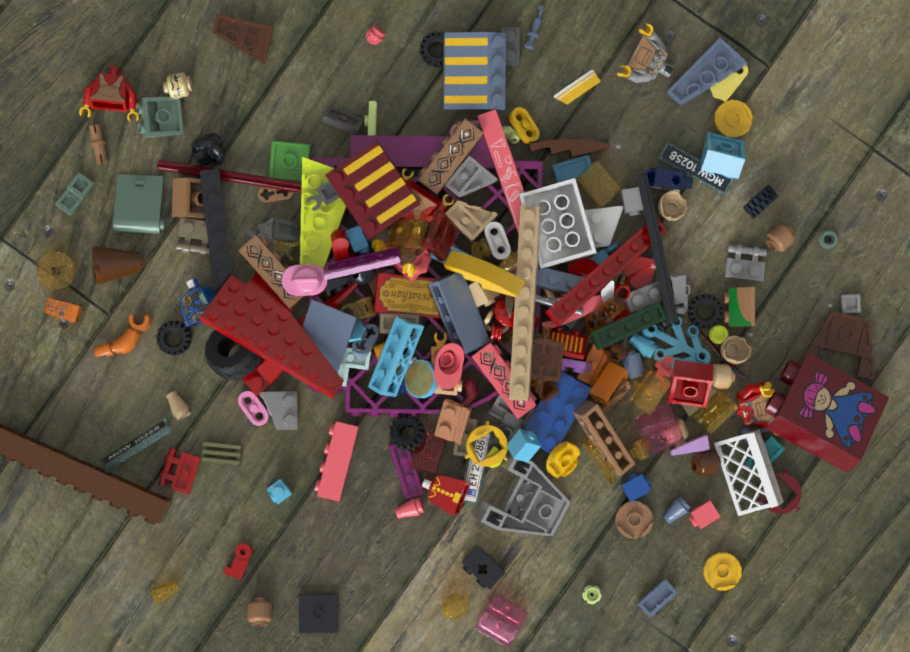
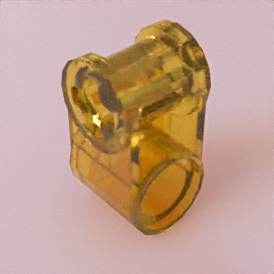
M372 296L347 304L340 309L342 312L344 309H351L354 313L353 316L357 317L356 320L378 315L377 312H374L371 302Z

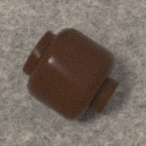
M712 450L697 452L691 459L693 472L701 477L717 473L718 467L721 465L720 457Z

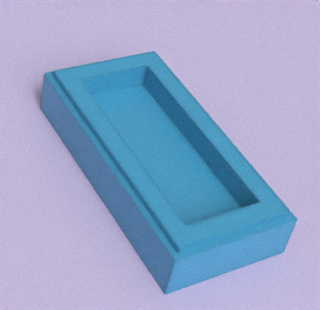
M589 154L552 165L557 183L594 173Z

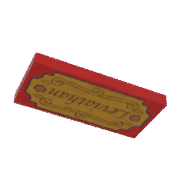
M377 273L374 312L442 318L428 285L437 279L417 277L412 282L406 276Z

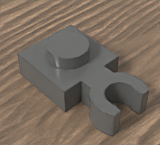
M328 181L316 189L317 196H310L306 201L316 200L317 205L312 208L313 211H316L320 208L322 202L328 206L340 197Z

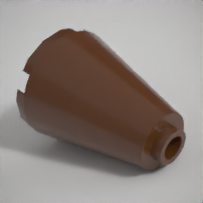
M97 246L92 247V267L96 285L141 272V267H145L144 256H140L139 252Z

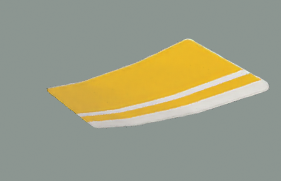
M590 70L555 94L554 98L568 105L601 81L596 73Z

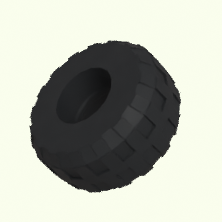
M214 330L206 342L204 352L206 362L210 368L222 378L231 380L244 378L252 373L260 364L262 357L240 345L235 354L228 357L231 349L239 345V343Z

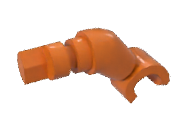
M148 313L144 315L145 320L141 325H137L136 317L130 315L129 324L131 328H127L123 335L114 340L112 344L107 342L94 346L95 356L106 355V357L114 355L115 352L116 354L131 352L141 335L139 332L146 331L151 327V315Z

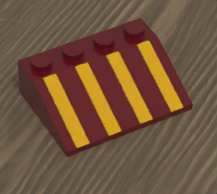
M378 140L325 175L368 239L376 237L421 205Z

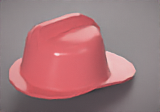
M448 343L438 349L433 356L435 366L434 379L440 388L452 389L460 381L464 352L458 344Z

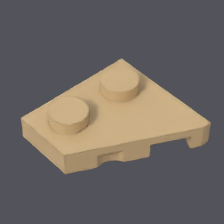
M459 200L444 214L471 242L498 215L496 212H489Z

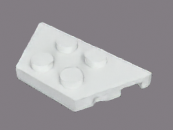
M623 206L585 210L596 248L610 246Z

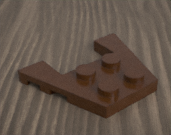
M831 311L804 356L810 353L820 359L822 348L860 356L856 376L874 380L870 320Z

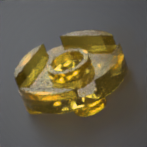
M60 252L47 253L39 260L37 265L38 280L44 287L53 290L67 288L73 282L77 271L73 260L68 255ZM60 267L61 274L53 276L52 268Z

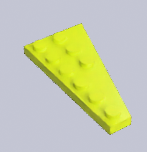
M302 157L300 265H318L324 270L332 248L331 234L334 230L339 229L346 205L341 198H338L328 206L322 202L320 208L313 211L312 208L317 205L316 200H311L310 202L306 200L310 196L318 195L316 189L329 181L325 175L334 168Z

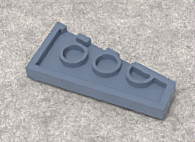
M719 38L667 91V94L677 104L682 106L747 66L748 62L722 38Z

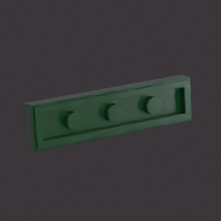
M657 302L591 332L590 335L597 350H600L666 320L667 317L660 302Z

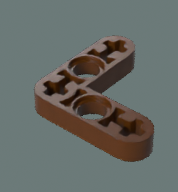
M613 296L584 319L587 330L591 333L606 326L609 321L625 309L624 301L618 296ZM615 304L616 308L612 309L611 306ZM602 310L607 314V318L602 315ZM597 319L598 322L594 324L593 320ZM620 341L611 344L612 347L609 345L602 349L613 363H619L627 354Z

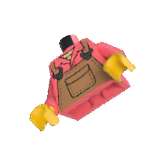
M426 235L419 241L411 236L396 242L386 243L380 239H374L372 248L375 249V252L400 247L401 263L391 266L414 282L420 274L426 273L428 270L431 256L427 248L433 242Z

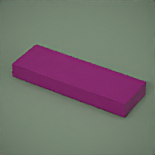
M394 443L388 445L406 500L425 494L410 449L409 452H406L405 449L402 451L397 448Z

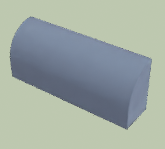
M455 272L428 284L451 343L458 344L463 349L464 354H467L490 342L467 281L461 273Z

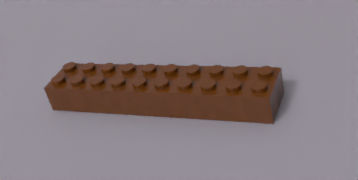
M0 423V453L3 454L4 459L11 462L19 461L21 462L20 466L29 470L37 469L39 470L38 474L44 477L57 478L56 482L62 485H73L74 490L80 493L89 492L92 494L91 497L98 501L107 500L110 502L109 505L116 509L125 508L127 509L126 513L132 516L145 517L144 521L155 525V523L159 524L164 521L173 501L172 499Z

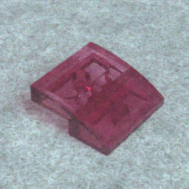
M670 403L634 418L649 456L685 441Z
M495 594L475 629L508 648L529 613Z

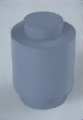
M635 350L626 352V357L622 360V363L628 371L629 379L643 376V370L645 369L640 352L636 353Z

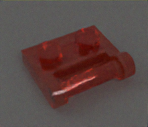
M435 210L433 214L434 219L427 237L422 241V246L429 249L439 261L446 262L458 227L443 211Z

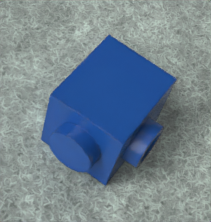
M636 472L627 476V481L620 484L630 502L650 492L649 487L652 485L647 475L643 477L641 473L637 475Z

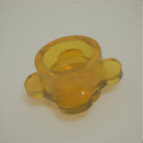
M485 238L471 244L472 254L478 259H482L484 256L488 257L492 253Z

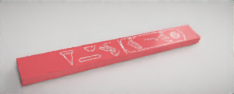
M495 109L477 117L484 132L487 146L519 235L520 207L522 206L519 194L525 192Z

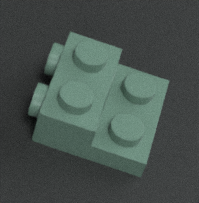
M145 97L141 98L139 103L136 104V113L140 114L141 122L138 123V132L142 134V138L184 134L180 98Z

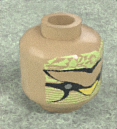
M184 72L168 75L166 82L163 83L165 93L169 94L173 99L187 97L190 91L193 90L191 77L187 76Z

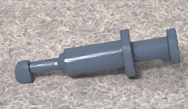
M543 5L538 7V16L534 19L531 31L527 32L529 40L524 46L527 49L533 50L534 40L539 39L538 31L542 22L540 18L544 11Z

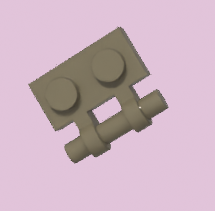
M180 218L178 237L185 238V242H177L176 250H181L183 253L188 254L190 252L200 253L203 256L209 254L206 222ZM192 239L202 240V245H193L191 241Z

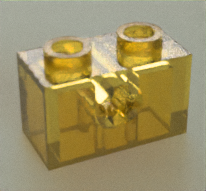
M650 369L630 401L651 415L671 385V382L655 370Z

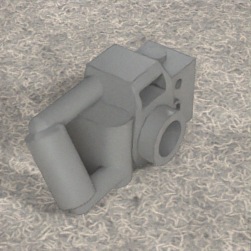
M680 272L669 274L675 305L683 303V306H676L677 314L685 313L688 311V295L690 294V285L686 284V274Z

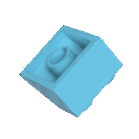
M707 131L701 158V169L708 173H717L727 178L738 179L745 162L744 141Z

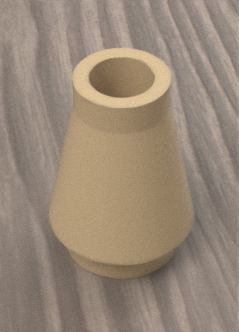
M176 391L166 396L173 417H176L178 421L191 414L190 407Z

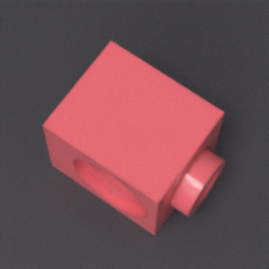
M709 499L689 511L691 523L694 527L698 526L700 529L720 517Z

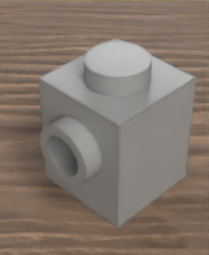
M639 187L621 190L624 214L629 213V216L640 215V211H643Z

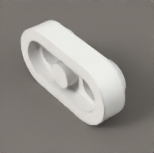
M491 222L485 227L484 233L492 255L502 260L509 256L511 247L502 225L498 222ZM493 228L498 230V234L495 236L490 233ZM500 246L505 249L502 254L497 251V248Z

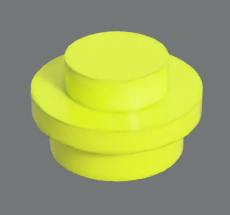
M715 325L709 331V338L715 344H722L728 337V330L722 325Z

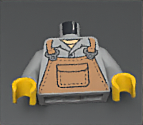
M644 23L646 25L645 31L639 29V32L646 35V37L643 36L628 65H620L624 70L623 73H617L618 76L626 77L635 83L654 80L658 72L669 78L674 68L664 62L668 55L666 47L661 38L653 31L652 25Z

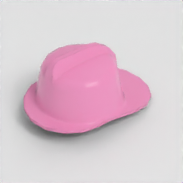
M294 265L285 270L282 276V285L286 292L291 295L309 296L321 293L327 285V280L325 279L323 268L318 265Z

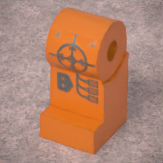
M48 297L44 313L78 323L83 307Z

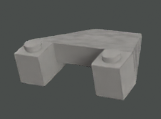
M508 450L506 454L508 459H503L500 466L514 473L515 476L499 507L482 500L473 517L496 530L553 537L571 502L533 461L524 462L513 459Z

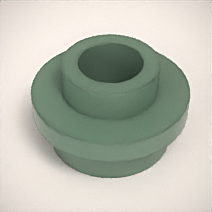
M825 230L820 233L818 242L821 247L831 249L836 246L838 237L834 231ZM826 236H829L831 238L830 243L825 242L824 239Z

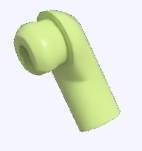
M502 127L505 137L512 144H517L520 141V137L513 127Z

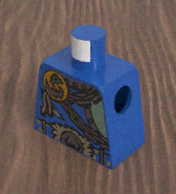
M197 278L186 282L189 292L180 297L186 327L203 323L200 321V317L216 296L211 286L200 287Z

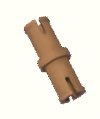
M101 124L95 125L96 133L94 126H89L92 139L91 148H94L96 164H102L100 156H102L103 163H107L106 141H103Z

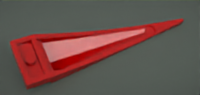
M351 284L323 304L337 309L359 284ZM306 315L297 321L301 327L304 324ZM262 358L256 369L241 379L255 396L259 397V392H265L272 386L284 370Z

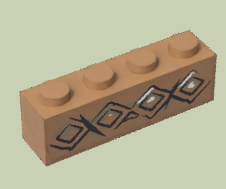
M467 119L463 122L459 120L453 128L455 133L452 137L447 136L441 144L443 146L442 150L439 153L436 151L430 158L432 163L429 167L426 168L424 166L418 174L420 177L418 182L435 195L439 194L447 181L484 135V132Z
M255 235L238 251L291 309L305 296H294L286 292L282 285V276L289 266L284 267L280 262L282 260L281 256L275 250L273 252L270 251L267 247L270 244L263 236L259 238Z
M586 401L573 411V414L610 472L622 476L635 465L598 404Z

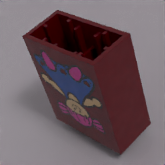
M807 353L798 363L789 360L779 377L780 381L786 383L782 394L774 391L765 406L764 411L772 415L766 429L848 473L862 460L889 397L810 353Z

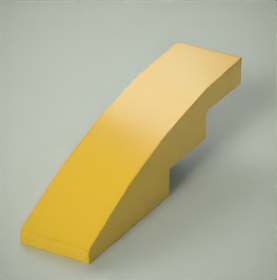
M454 250L444 263L446 270L461 273L464 279L481 283L484 289L517 297L525 283L523 279L500 267Z

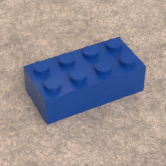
M562 371L560 382L553 381L560 394L545 404L540 399L523 429L534 432L541 445L540 448L548 453H551L562 442L575 419L573 411L585 402L592 389Z

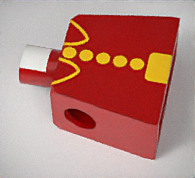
M437 475L435 481L425 478L422 488L430 491L428 496L430 502L448 514L458 516L471 482L446 475Z

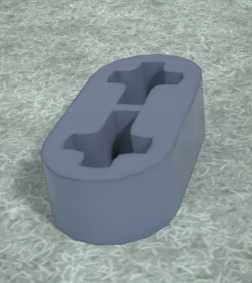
M365 325L366 331H364L362 339L353 342L352 353L355 357H366L377 342L379 329L376 325ZM371 331H373L374 335L371 334L370 337L367 339V332L370 333ZM364 343V350L361 349L360 351H358L357 347L360 348Z

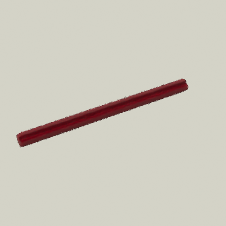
M159 160L157 163L158 170L200 176L199 171L215 169L166 160ZM219 169L220 180L302 193V183Z

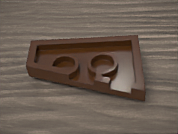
M217 14L213 34L265 65L273 26Z

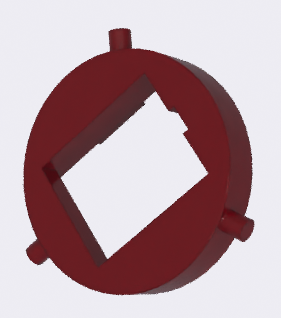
M784 469V472L774 473L776 479L779 477L797 495L783 509L780 506L767 508L769 511L777 514H785L794 509L796 511L800 509L797 505L801 500V487L793 476L787 474V469ZM759 493L760 497L757 498V502L761 501L762 504L768 503L767 497Z

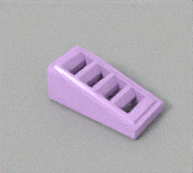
M701 435L685 442L681 446H676L669 450V453L671 455L709 450L708 435Z

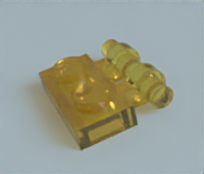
M719 390L708 400L707 407H700L692 417L711 434L739 407Z

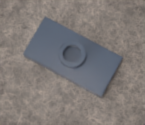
M664 578L641 598L637 605L650 618L678 592Z

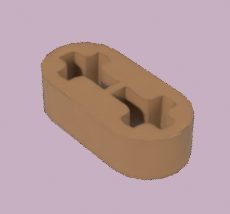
M261 187L258 191V198L263 203H273L291 199L294 192H288V196L285 197L282 193L277 194V191H281L279 189ZM265 189L268 192H275V195H270L268 200L265 197H261Z

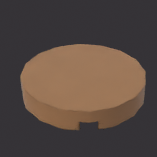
M640 501L625 502L618 508L615 514L616 527L622 535L628 538L637 539L644 537L653 526L652 512L646 504Z

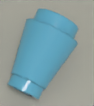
M634 334L629 341L644 358L651 359L654 352L658 349V346L655 344L656 342L638 334Z

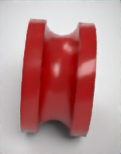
M492 323L490 340L496 339L500 342L502 325L496 326L495 323Z

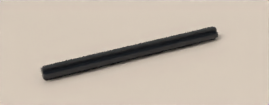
M642 173L638 174L636 178L667 323L674 324L679 319L648 174Z

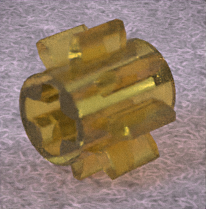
M641 438L631 443L633 448L629 449L633 458L637 457L638 461L652 456L650 451L653 450L650 440L646 442L644 438Z

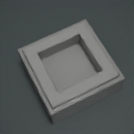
M860 294L840 295L842 314L861 313Z

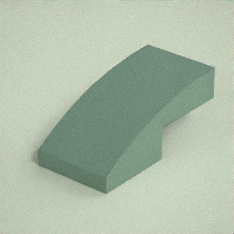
M78 172L55 205L69 216H72L94 183Z

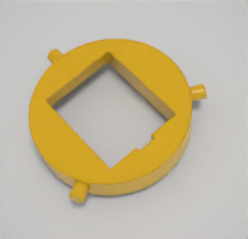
M485 421V425L476 427L468 435L465 459L470 458L477 465L484 467L494 466L503 459L507 460L506 453L508 448L506 445L508 443L506 436L499 428L491 426L489 421ZM493 431L495 436L498 437L502 449L480 461L471 442Z

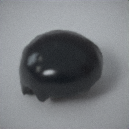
M376 269L347 275V277L355 284L365 285L374 279Z

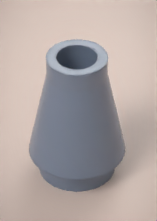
M680 496L675 498L662 516L671 524L674 520L688 513L691 505L685 498Z

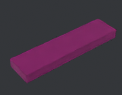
M400 247L327 263L324 269L325 279L329 280L401 263Z

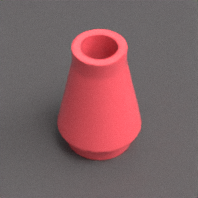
M414 497L401 506L396 507L395 512L398 519L403 517L419 516L425 512V508L421 498Z

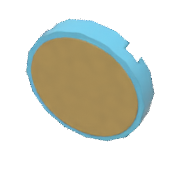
M416 360L407 368L405 386L411 396L427 398L436 390L437 385L434 379L435 366L432 362Z

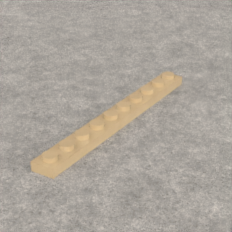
M540 206L520 207L516 276L523 279L525 283L517 297H515L509 400L530 401L541 218Z

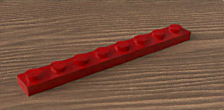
M657 218L660 235L662 236L668 230ZM647 225L643 226L545 312L557 327L651 246Z

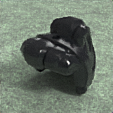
M209 133L196 138L191 143L193 157L199 162L200 166L203 167L212 162L219 166L224 162L226 157L221 148V137L216 133Z

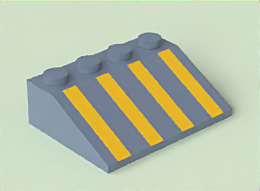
M444 33L443 110L489 112L495 109L497 112L505 110L506 33Z

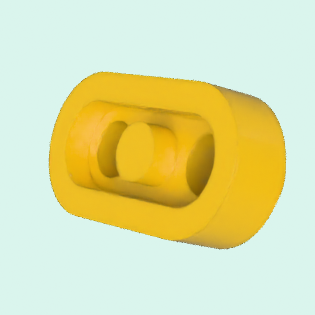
M517 107L510 112L509 121L520 139L527 144L535 142L539 138L540 132L527 110Z

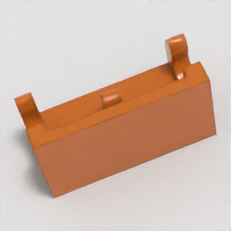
M609 362L589 392L593 400L608 407L610 405V402H608L609 398L622 378H628L627 369Z

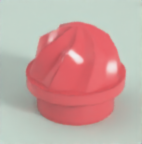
M373 25L372 28H368L366 38L369 44L377 45L383 42V37L386 34L381 28Z

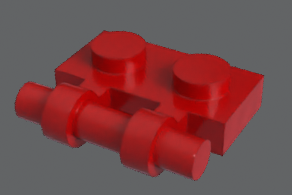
M170 448L169 453L165 456L164 460L166 462L163 471H160L158 484L166 486L167 480H171L173 482L170 489L190 494L201 457L182 452L181 457L177 458L175 457L177 449ZM173 463L178 465L175 475L170 474Z

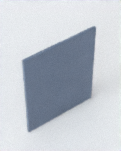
M312 299L302 328L338 373L357 317Z

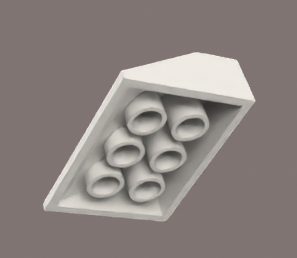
M575 178L519 194L522 206L541 207L538 252L540 269L597 254Z

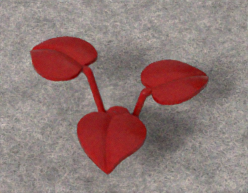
M637 257L623 270V274L627 277L625 285H614V296L620 297L623 301L630 297L628 281L634 288L649 284L653 279L656 268L654 260L647 257ZM589 258L579 259L568 265L567 272L584 279L598 267V264ZM626 306L625 309L614 318V322L630 315V313L627 311ZM602 310V315L606 318L605 312Z

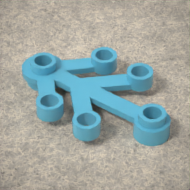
M678 317V325L670 324L676 339L658 330L656 325L651 326L654 332H650L648 328L641 331L642 335L647 339L656 337L672 346V348L665 350L657 349L653 354L656 361H662L666 357L680 353L690 356L684 359L674 358L670 362L672 369L675 360L704 364L710 362V353L701 347L697 336L699 329L695 325L689 326L686 330L693 348L687 345L681 329L682 319ZM690 329H693L695 334H691ZM657 352H661L663 357H658ZM699 354L704 356V360L699 358Z

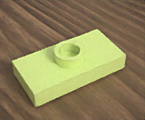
M369 101V115H365V127H368V135H376L377 102Z

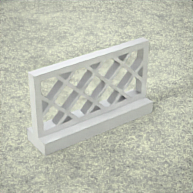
M760 429L714 443L738 516L769 507H776L784 502ZM747 438L749 444L747 451L738 447L741 439ZM727 444L733 447L729 456L723 453L721 445ZM735 450L745 454L741 462L732 458ZM747 456L754 459L755 465L753 469L744 465ZM730 461L739 466L735 474L728 469ZM741 468L751 472L747 481L738 476ZM753 474L760 477L761 484L759 487L750 483ZM736 479L745 484L742 492L734 487ZM747 486L757 491L753 499L744 494ZM759 493L767 497L768 503L761 504L756 501ZM742 497L751 502L748 509L742 510L740 505Z

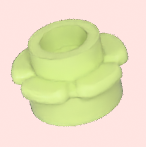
M591 585L585 587L582 594L583 599L589 604H595L601 599L599 587Z

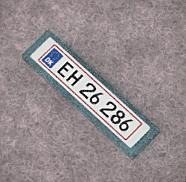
M493 431L476 440L475 452L480 461L489 453ZM470 458L467 459L463 480L470 481L471 485L463 503L478 506L485 467L477 465Z

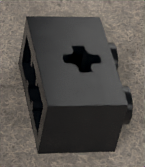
M478 545L462 561L464 565L462 567L463 570L469 575L473 573L478 578L476 582L484 589L485 587L491 589L506 573ZM478 565H487L486 572L481 571L479 573Z

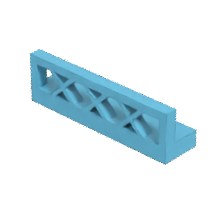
M396 316L368 385L370 389L380 395L397 396L423 331V325L412 323ZM415 328L414 335L410 337L412 329ZM408 347L407 352L403 355L404 349ZM401 364L399 371L396 372L397 367ZM394 382L391 391L388 390L390 384H392V383Z

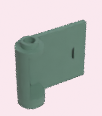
M118 174L113 216L114 232L160 234L161 230L165 229V218L161 216L164 176Z

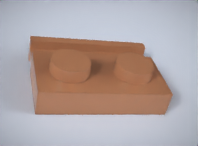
M445 399L434 435L451 442H457L460 445L464 438L472 408H467L460 403Z

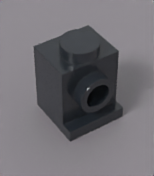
M347 275L327 280L325 287L327 296L332 295V290L337 293L346 289L344 285L351 282Z

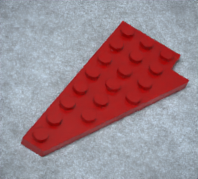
M258 272L255 273L248 284L230 275L200 317L201 322L332 399L343 385L344 381Z

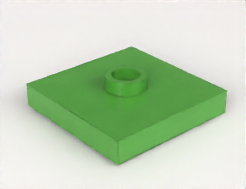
M272 140L268 177L302 182V157L309 159L311 145Z

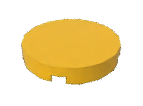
M728 100L717 108L714 115L716 129L720 134L727 137L737 138L743 136L752 125L753 116L751 109L742 101Z
M570 441L558 444L548 456L547 471L556 478H559V476L565 477L570 474L578 464L577 458L578 455L580 456L579 447Z
M718 552L706 560L703 567V575L706 582L712 588L726 591L737 585L742 576V568L739 561L733 555L727 552Z

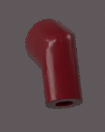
M466 378L462 386L465 387L467 395L461 403L469 408L478 396L476 382Z

